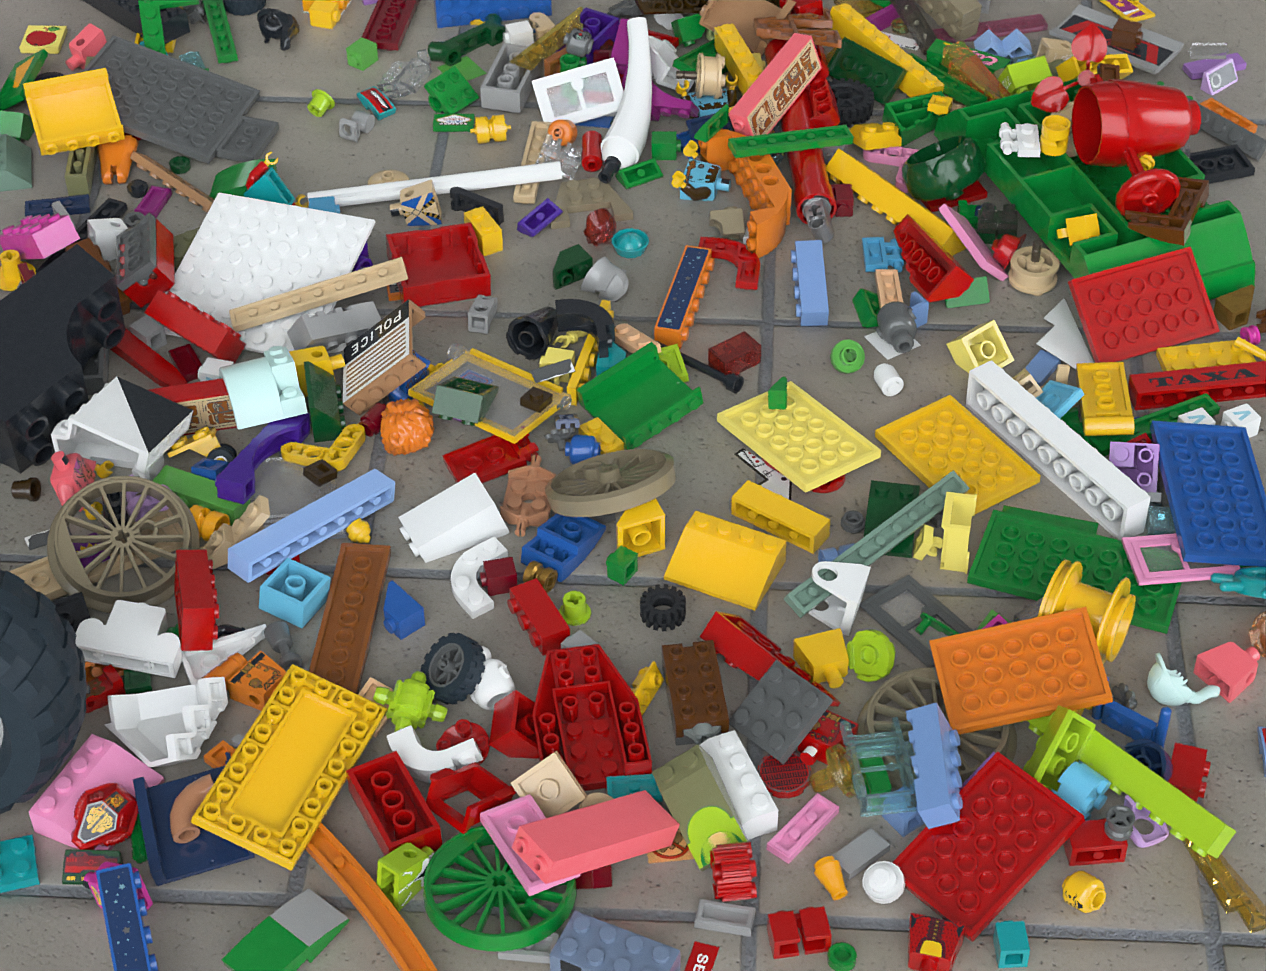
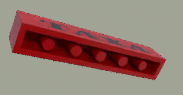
M1266 361L1132 374L1129 377L1128 383L1130 401L1136 411L1170 407L1205 393L1215 402L1266 397Z

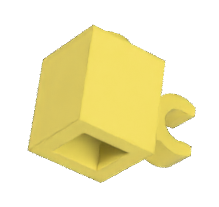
M548 347L545 356L542 355L540 358L539 368L567 359H571L575 368V351ZM572 373L548 380H554L556 385H559L560 382L569 383Z

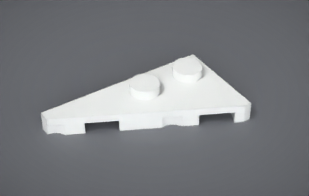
M266 624L213 640V648L209 651H182L181 662L190 685L197 684L199 679L216 666L225 662L230 655L235 653L244 655L265 638L264 630Z

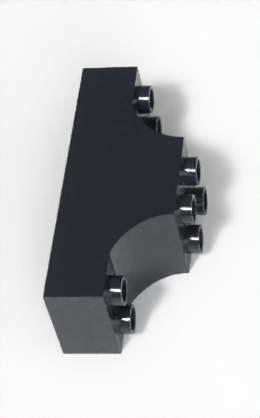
M78 244L0 300V463L9 466L20 474L31 465H43L52 457L55 449L51 434L55 426L63 420H68L71 414H75L84 403L89 402L82 372L87 361L102 347L106 349L115 347L122 340L126 331L115 275Z

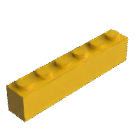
M734 24L714 27L715 49L718 54L725 57V66L734 81L735 74L737 75V86L744 95L763 71Z

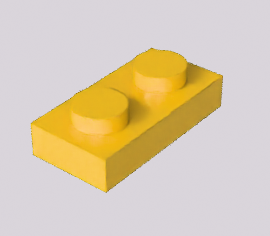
M598 417L580 425V428H578L580 435L594 436L597 442H600V455L624 450V442Z

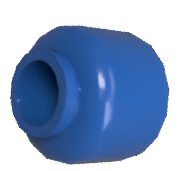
M574 435L571 442H566L565 456H569L570 462L573 465L598 456L601 451L600 442H597L594 436Z

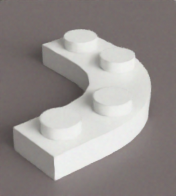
M495 536L464 552L454 564L451 572L453 595L459 605L472 619L494 609V601L479 586L477 579L479 572L484 571L483 561L508 557V550Z

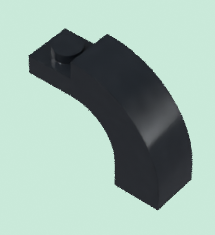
M580 299L555 300L558 332L583 331L589 333L596 339L599 358L608 357V348H612V342L615 341L614 321L611 315L603 307L590 301Z

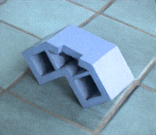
M988 29L974 41L976 50L1010 59V65L1022 62L1033 54L1030 40L1018 29L1014 30L1002 41Z

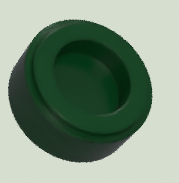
M176 156L169 161L170 171L175 174H184L191 169L190 160L185 156Z

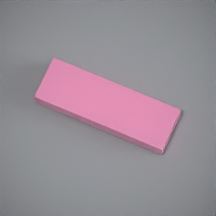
M817 793L767 843L766 850L789 864L839 813V806Z

